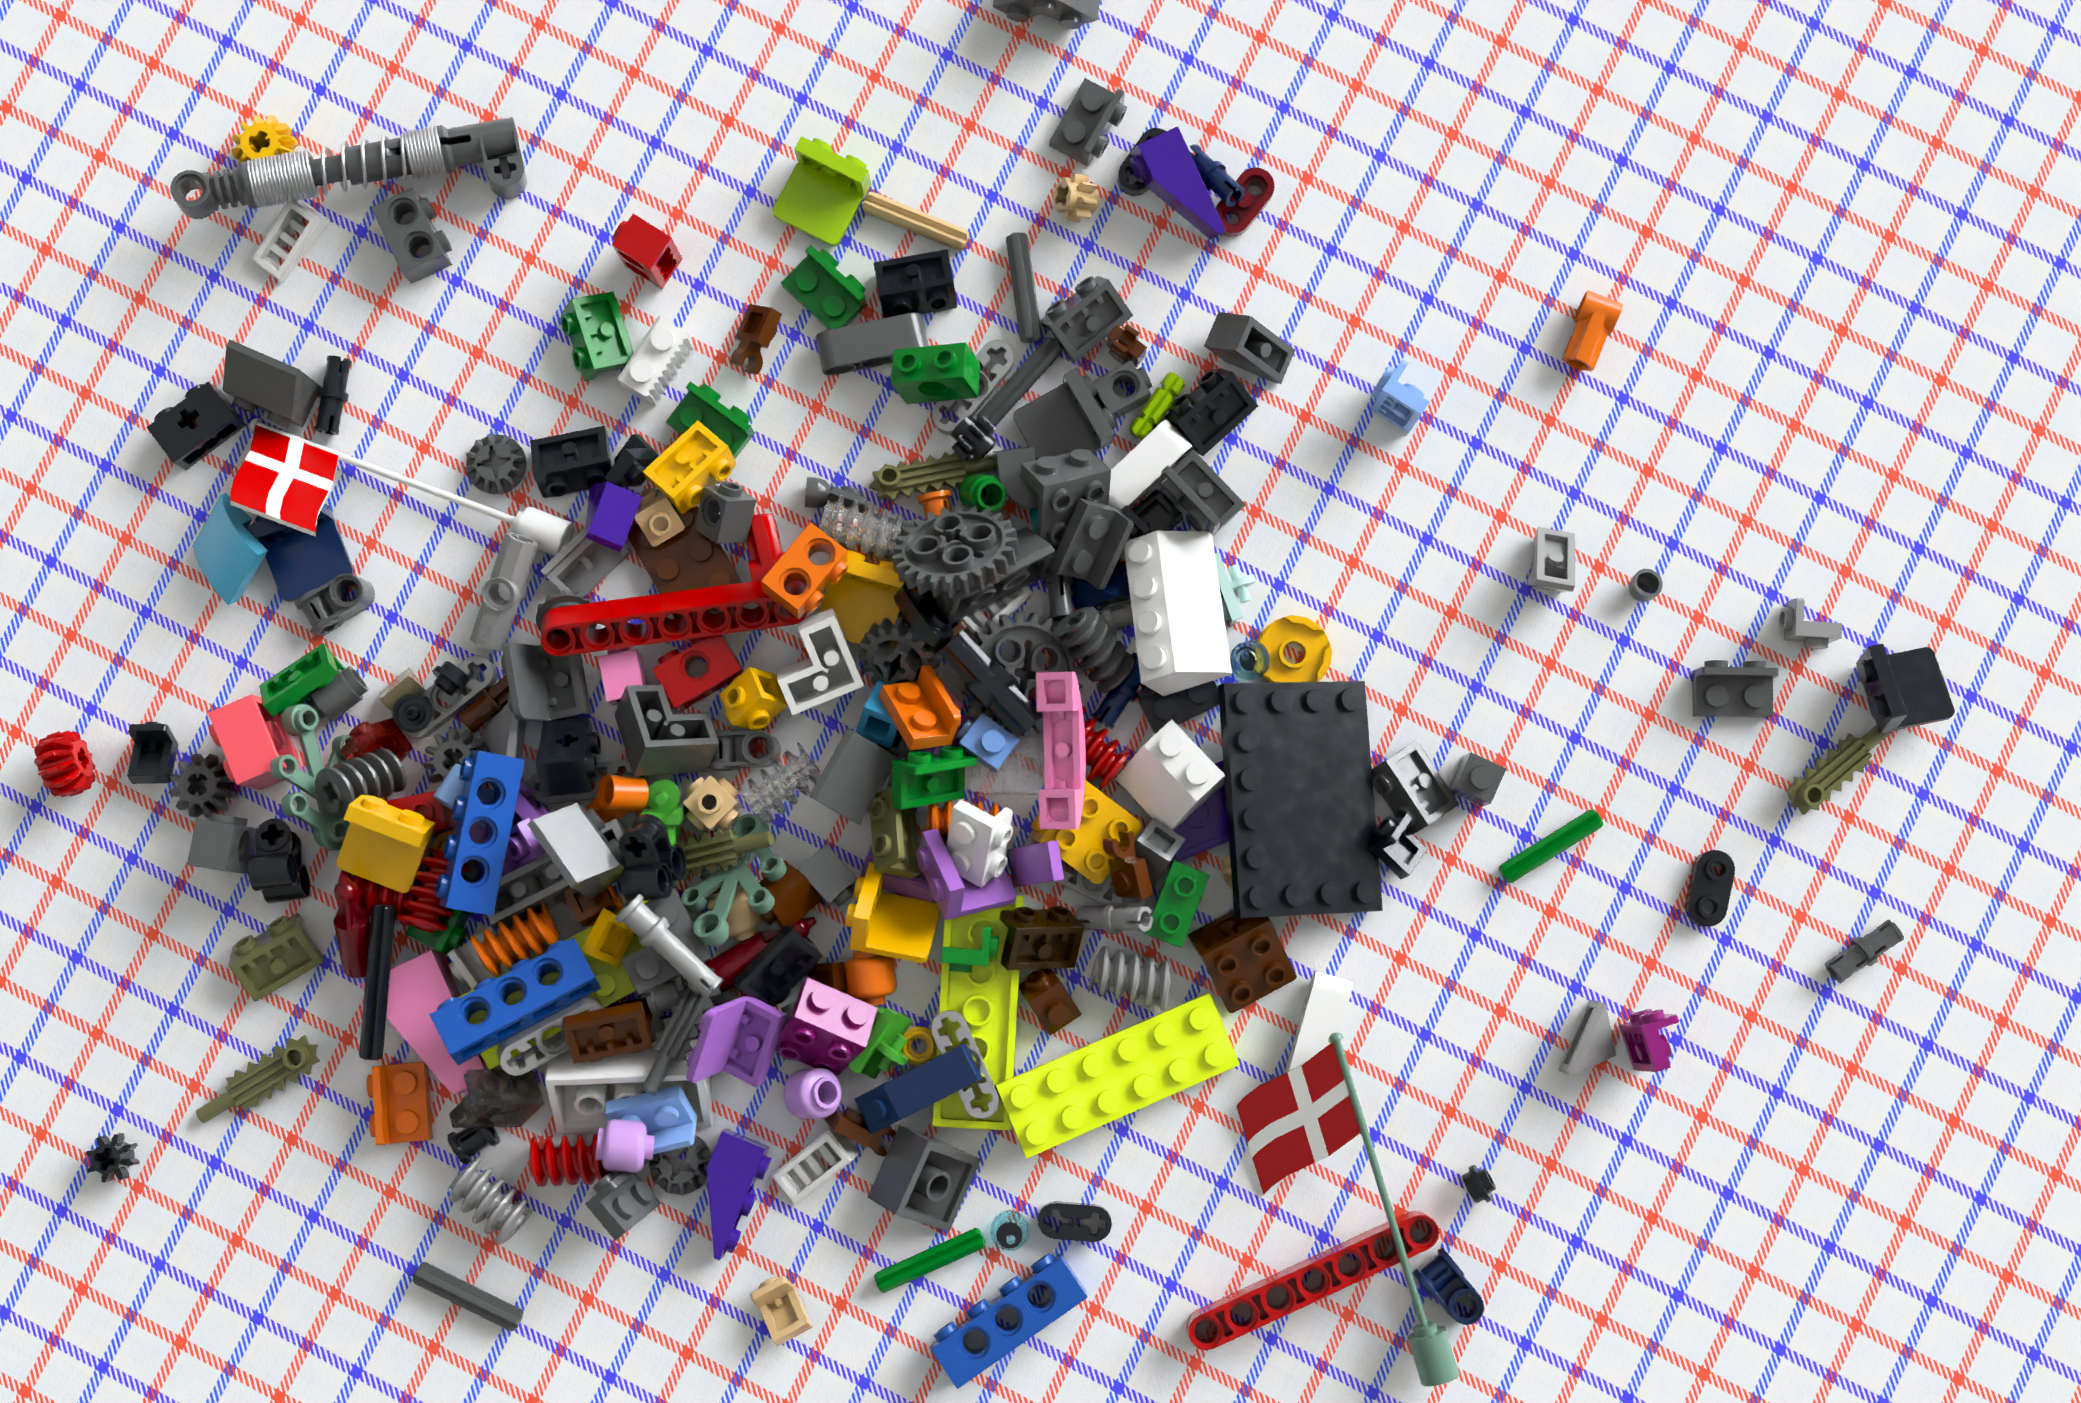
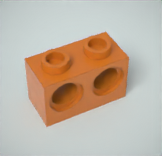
M810 522L761 580L762 591L798 619L806 611L811 614L822 602L824 595L821 592L830 581L836 584L846 573L849 567L846 564L848 561L847 550ZM815 552L827 553L831 559L825 565L818 566L809 560ZM792 581H800L805 584L806 589L799 595H791L785 591V587Z

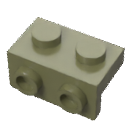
M891 786L877 794L869 807L874 871L912 879L920 874L916 860L918 840L915 807L907 809L893 807Z

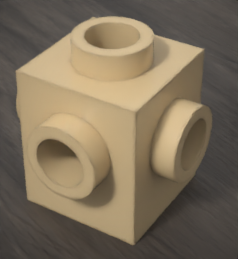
M711 775L706 780L700 777L685 792L689 797L683 804L690 810L685 816L701 831L705 827L714 832L720 828L725 831L740 816L737 811L743 804L735 798L740 792L724 776L719 781ZM710 795H713L717 800V804L713 809L707 810L703 802Z

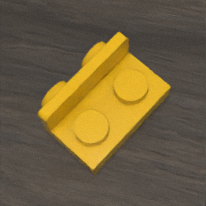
M697 420L642 472L646 479L673 502L676 510L683 515L690 508L700 504L703 486H715L718 482H722L729 477L736 466V461L729 446Z

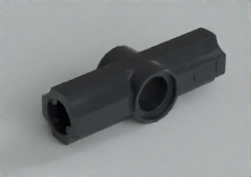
M963 630L938 652L964 680V686L974 698L987 710L990 708L1017 738L1031 728L1042 716L1015 686L1016 682L995 659H990Z

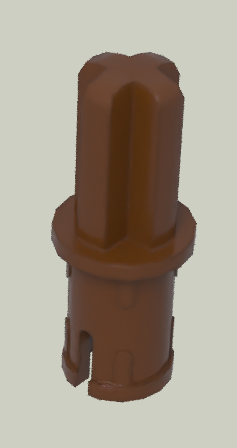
M507 675L489 690L484 688L482 690L484 694L458 714L459 719L473 733L477 732L484 723L501 711L508 703L507 697L510 691Z

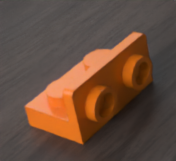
M931 665L921 667L917 681L882 685L879 698L909 750L952 744L957 728L961 723V714L959 708L954 705L946 692L942 680L937 677Z
M425 1062L373 1066L371 1069L372 1074H369L367 1077V1093L369 1098H373L374 1114H371L369 1118V1130L371 1136L376 1137V1145L433 1139L429 1071Z

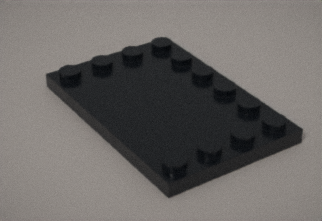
M1365 681L1223 683L1218 685L1234 919L1383 911L1379 858L1369 849L1377 834L1375 833L1376 818Z

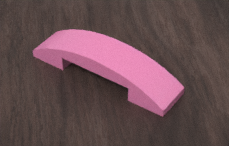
M1075 672L1036 673L1037 712H1043L1045 789L1039 790L1040 829H1079L1085 791L1086 745L1083 708Z

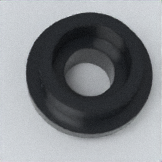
M445 661L441 667L436 666L432 670L436 676L434 680L435 685L446 694L453 696L456 692L464 695L467 691L466 685L470 678L453 663Z
M406 694L400 697L394 704L392 711L396 725L400 729L411 733L425 729L429 725L433 714L428 700L418 694ZM410 706H416L419 709V714L414 719H407L405 716V711Z
M1476 1165L1468 1167L1469 1172L1463 1174L1462 1179L1473 1200L1476 1203L1483 1200L1487 1203L1492 1201L1493 1196L1491 1192L1496 1190V1186L1486 1168L1479 1170Z

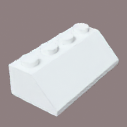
M1157 530L1128 540L1124 546L1141 683L1160 695L1166 696L1232 675L1212 534L1208 531Z
M698 1040L690 1041L692 1048L696 1046ZM655 1048L645 1049L635 1054L625 1053L606 1057L596 1062L586 1061L576 1064L573 1062L569 1049L549 1060L545 1084L556 1132H598L599 1128H605L609 1121L605 1115L606 1102L647 1093L641 1088L659 1055ZM681 1060L680 1063L673 1061L659 1090L680 1085L697 1114L696 1128L712 1127L711 1076L693 1083L686 1079L689 1069L687 1060Z

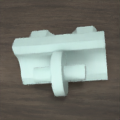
M1216 553L1215 558L1224 621L1230 626L1238 623L1239 619L1243 618L1234 591L1237 592L1241 603L1250 601L1251 597L1247 587L1254 584L1256 579L1254 574L1242 576L1239 565L1236 564L1228 567L1232 581H1229L1219 553Z

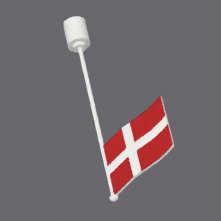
M254 418L250 421L249 427L254 432L250 451L233 479L230 492V505L316 537L318 515L334 486L338 460L513 524V533L522 534L534 539L535 542L539 543V551L553 556L557 555L572 540L574 533L573 522L536 508L528 507L524 512L520 511L516 517L265 425L261 423L260 418Z

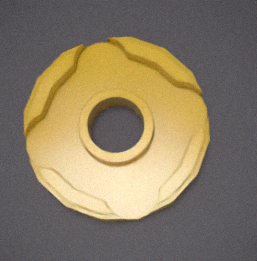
M1290 615L1275 620L1264 629L1256 644V649L1261 657L1258 670L1268 683L1319 682L1323 679L1331 664L1332 648L1328 637L1319 624L1307 617ZM1294 643L1301 646L1304 652L1302 662L1291 664L1284 659L1283 649L1287 644Z

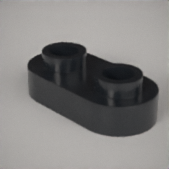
M904 583L894 595L895 603L924 642L932 647L942 649L954 636L951 620L933 602L930 590L921 595L919 594L918 587L908 589L907 584Z
M1711 850L1703 852L1694 861L1685 901V912L1689 920L1698 926L1708 927L1717 925L1726 916L1735 875V865L1731 857L1723 851ZM1714 862L1718 863L1722 869L1718 877L1714 876L1710 871V867ZM1706 900H1710L1713 903L1714 909L1711 914H1706L1703 911L1702 905Z

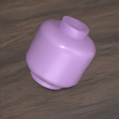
M825 1068L800 1069L788 1078L784 1087L786 1107L793 1116L800 1119L826 1118L834 1114L842 1098V1088L838 1078L833 1072Z
M612 1119L607 1122L605 1128H599L596 1160H602L603 1168L608 1171L639 1172L643 1168L644 1159H653L655 1136L647 1135V1127L642 1121Z

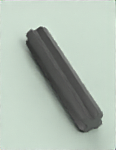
M1017 232L1006 237L1019 336L1022 343H1034L1041 340L1042 332L1029 242L1026 233Z
M1051 337L1046 338L979 411L977 419L982 415L996 426L1062 354L1060 344Z
M422 1262L414 1273L412 1280L414 1284L509 1331H515L523 1318L524 1312L522 1309L427 1262Z

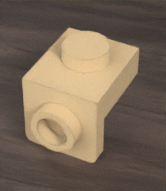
M648 488L638 494L642 496L634 518L653 547L658 546L685 529L670 499L659 489Z
M785 1276L765 1280L759 1285L758 1290L750 1294L753 1303L759 1307L770 1336L777 1346L813 1328L796 1287Z

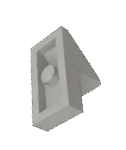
M1541 527L1537 528L1534 536L1533 566L1527 580V586L1562 593L1573 592L1575 588V534Z

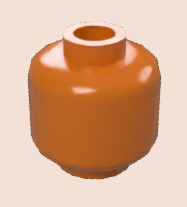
M853 951V957L845 962L848 995L862 999L863 1002L873 1006L886 1003L885 996L894 993L897 989L894 959L862 951Z

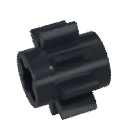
M968 415L952 431L951 436L957 442L951 448L963 460L967 461L972 456L979 462L997 444L998 441L991 435L997 428L982 415L977 420Z
M124 1133L114 1134L111 1141L106 1135L96 1138L99 1146L95 1150L86 1151V1155L91 1157L92 1164L88 1172L97 1171L101 1173V1181L103 1183L112 1181L114 1175L119 1180L129 1178L127 1168L140 1163L135 1158L134 1149H136L138 1144L123 1142L125 1138ZM110 1151H112V1156L117 1158L116 1164H114V1159L109 1158Z

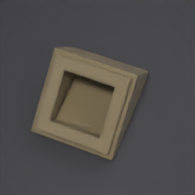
M408 668L380 692L379 699L388 709L393 711L394 704L400 697L406 694L421 695L426 690L414 672Z

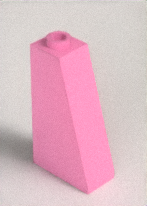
M430 950L390 969L386 1018L452 1095L465 1092L466 1097L469 1098L488 1089L489 1086L486 1081L497 1077L494 1069L491 1071L488 1069L481 1054L460 1065H457L450 1056L429 1014L437 1011V1007L445 1000L460 997L461 994L443 954L437 950ZM365 981L360 983L363 991L365 990Z

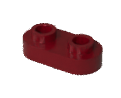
M1256 167L1250 168L1239 176L1236 182L1245 189L1244 198L1239 204L1232 197L1230 198L1235 202L1234 207L1226 206L1222 200L1217 204V213L1226 230L1222 235L1238 237L1245 233L1273 196L1275 184L1271 174L1266 170ZM1253 185L1258 186L1261 189V193L1259 195H1252L1249 193L1248 188ZM1229 214H1234L1238 217L1239 221L1236 224H1229L1225 217Z

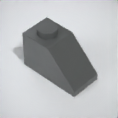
M1218 312L1204 347L1226 363L1278 384L1282 383L1295 352L1294 348L1253 317Z

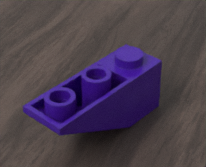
M729 1129L721 1132L707 1166L714 1259L719 1261L725 1256L726 1252L733 1254L742 1233L736 1230L741 1215L748 1217L757 1196L751 1193L756 1178L764 1179L772 1158L766 1156L770 1146Z

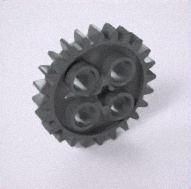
M958 505L955 512L950 513L944 507L941 510V515L938 516L928 512V520L914 519L915 528L904 527V536H897L895 538L896 546L892 547V560L895 573H898L899 581H906L908 589L918 587L919 594L921 595L931 589L933 597L939 596L942 591H947L949 598H952L956 590H962L965 595H969L970 588L974 586L980 590H985L984 582L998 583L997 574L1008 575V566L1016 565L1015 556L1019 555L1016 529L1012 528L1011 520H1004L1002 513L992 516L991 508L978 513L977 505L972 506L968 511H963L962 506Z
M1022 611L1015 612L1013 623H1011L1006 614L999 615V627L993 621H987L985 624L988 634L981 631L973 633L979 642L978 645L990 659H995L1016 682L1015 686L1027 699L1029 691L1036 686V673L1075 672L1078 675L1084 672L1079 667H1073L1075 659H1072L1070 656L1069 648H1064L1061 645V636H1054V630H1050L1052 619L1045 618L1038 624V613H1030L1025 622ZM1006 640L1010 641L1015 648V654L1008 662L1004 661L999 654L1000 645ZM1026 640H1029L1031 645L1025 656L1024 644ZM1043 648L1051 656L1050 665L1044 670L1036 663V655ZM1023 667V670L1028 672V678L1020 680V677L1014 675V671ZM1078 682V686L1080 689L1083 687V685ZM966 688L961 691L962 695H972ZM976 699L970 702L968 705L969 709L981 707V713L989 718L992 717L994 722L1002 726L1003 723L990 708L987 710ZM1040 712L1042 716L1032 726L1035 732L1040 734L1043 733V712ZM1030 728L1021 736H1028Z

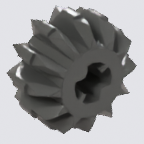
M450 728L448 740L440 734L435 735L434 739L439 747L436 749L427 746L425 752L434 757L433 760L423 763L425 769H436L430 775L429 781L431 783L443 782L453 768L452 765L455 760L452 756L455 753L462 755L459 760L462 763L464 757H469L470 751H480L486 744L485 741L480 738L473 741V732L467 729L460 736L457 729Z
M193 754L191 764L186 761L178 762L179 768L182 771L181 775L171 774L169 776L170 780L178 782V787L172 788L168 793L170 796L180 797L176 807L179 810L188 809L190 817L199 818L203 813L206 818H210L211 813H216V808L221 811H227L229 806L225 798H236L238 796L237 792L229 790V785L236 782H232L228 778L223 762L219 763L217 755L209 754L204 759L201 754ZM202 779L207 780L204 784L207 789L205 793L200 792L203 789V785L200 783Z

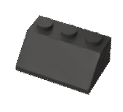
M1024 527L1016 531L1019 544V555L1015 556L1016 565L1008 566V575L997 574L998 583L984 582L985 590H980L975 586L971 587L969 595H965L962 590H956L952 598H949L947 591H942L939 596L933 597L932 600L938 609L947 615L952 624L962 618L970 616L1043 579L1055 553L1052 545L1028 527Z

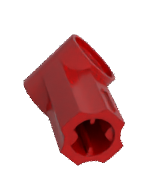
M773 513L758 514L752 518L746 542L751 560L748 561L752 581L762 580L785 553L782 550L780 535Z

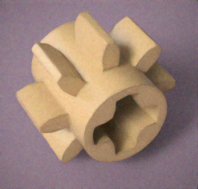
M1073 173L1072 178L1063 177L1062 181L1055 187L1053 202L1057 208L1056 211L1064 213V220L1080 222L1081 218L1090 219L1091 214L1097 210L1100 194L1096 184L1088 183L1089 176Z

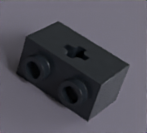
M210 382L191 388L185 394V399L176 406L160 411L155 416L154 422L146 428L170 460L177 466L188 470L247 426V424L223 392ZM194 419L198 425L196 428H194L195 426L192 422Z
M590 717L543 722L535 763L543 797L590 792L592 776L598 775L596 755L601 754L600 735L598 731H592Z

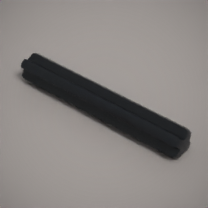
M375 904L371 909L359 1056L364 1060H378L383 1057L395 921V907L389 904Z

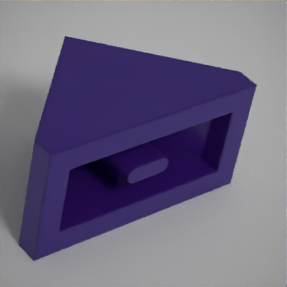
M609 482L592 484L589 489L585 538L620 552L624 547L642 496Z

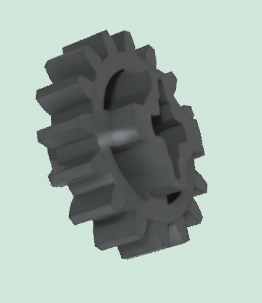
M898 617L894 625L888 618H884L880 626L873 623L859 645L862 648L858 658L865 660L861 669L864 672L872 671L873 676L870 680L872 683L877 682V680L887 684L917 681L921 667L924 665H931L937 676L941 670L939 665L943 658L936 653L938 648L924 642L911 625L910 627L905 626L904 620L901 617Z

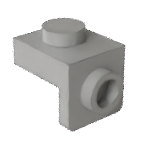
M1794 598L1786 602L1785 607L1781 609L1779 625L1780 629L1784 630V640L1802 641L1805 648L1825 649L1828 648V643L1842 639V623L1804 621V598Z

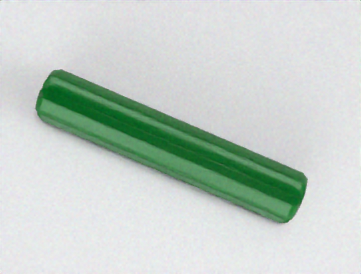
M1594 809L1586 811L1499 866L1500 874L1507 883L1515 882L1603 826L1601 817Z
M974 1228L880 1270L874 1275L877 1287L881 1293H886L979 1251L985 1247L984 1237L979 1228Z

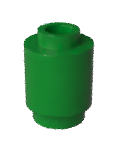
M980 473L970 474L963 479L959 486V499L967 509L977 505L978 512L991 508L992 513H994L1005 503L1006 490L1001 484L1000 479L995 476Z

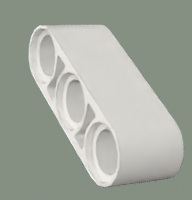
M1167 419L1160 423L1111 469L1109 506H1113L1119 511L1125 505L1131 509L1160 481L1161 471L1167 465L1173 469L1192 450L1193 446Z
M1314 971L1285 1073L1304 1064L1330 1044L1328 1041L1329 1036L1332 1033L1341 1032L1352 993V981Z

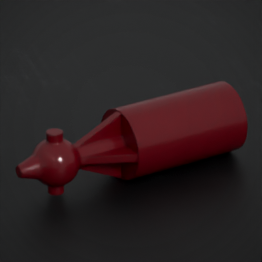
M343 874L334 888V896L340 902V906L333 923L343 972L352 978L366 977L370 916L355 901L358 896L357 885Z
M815 917L801 918L792 927L803 937L807 938L810 929L816 924L817 920ZM781 930L759 931L752 937L745 939L706 963L709 969L713 967L715 974L724 979L719 987L721 992H725L736 985L734 979Z

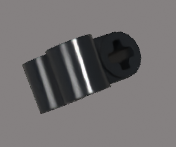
M652 814L640 815L633 822L632 828L620 837L619 850L626 865L621 875V889L625 899L630 902L639 893L644 897L643 901L668 898L672 893L673 881L682 880L686 875L687 859L681 846L670 845L663 821Z
M280 819L264 821L259 825L255 834L256 856H252L248 860V877L254 891H262L264 899L268 904L308 898L310 895V879L306 866L302 864L301 839Z

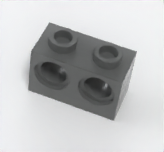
M411 188L371 207L401 273L411 284L452 265L447 254L452 251V247L443 230L436 231L432 219L437 218L427 197L421 199ZM415 212L412 222L406 225L400 224L404 214ZM426 244L431 245L430 251L425 257L416 258V251L419 247Z

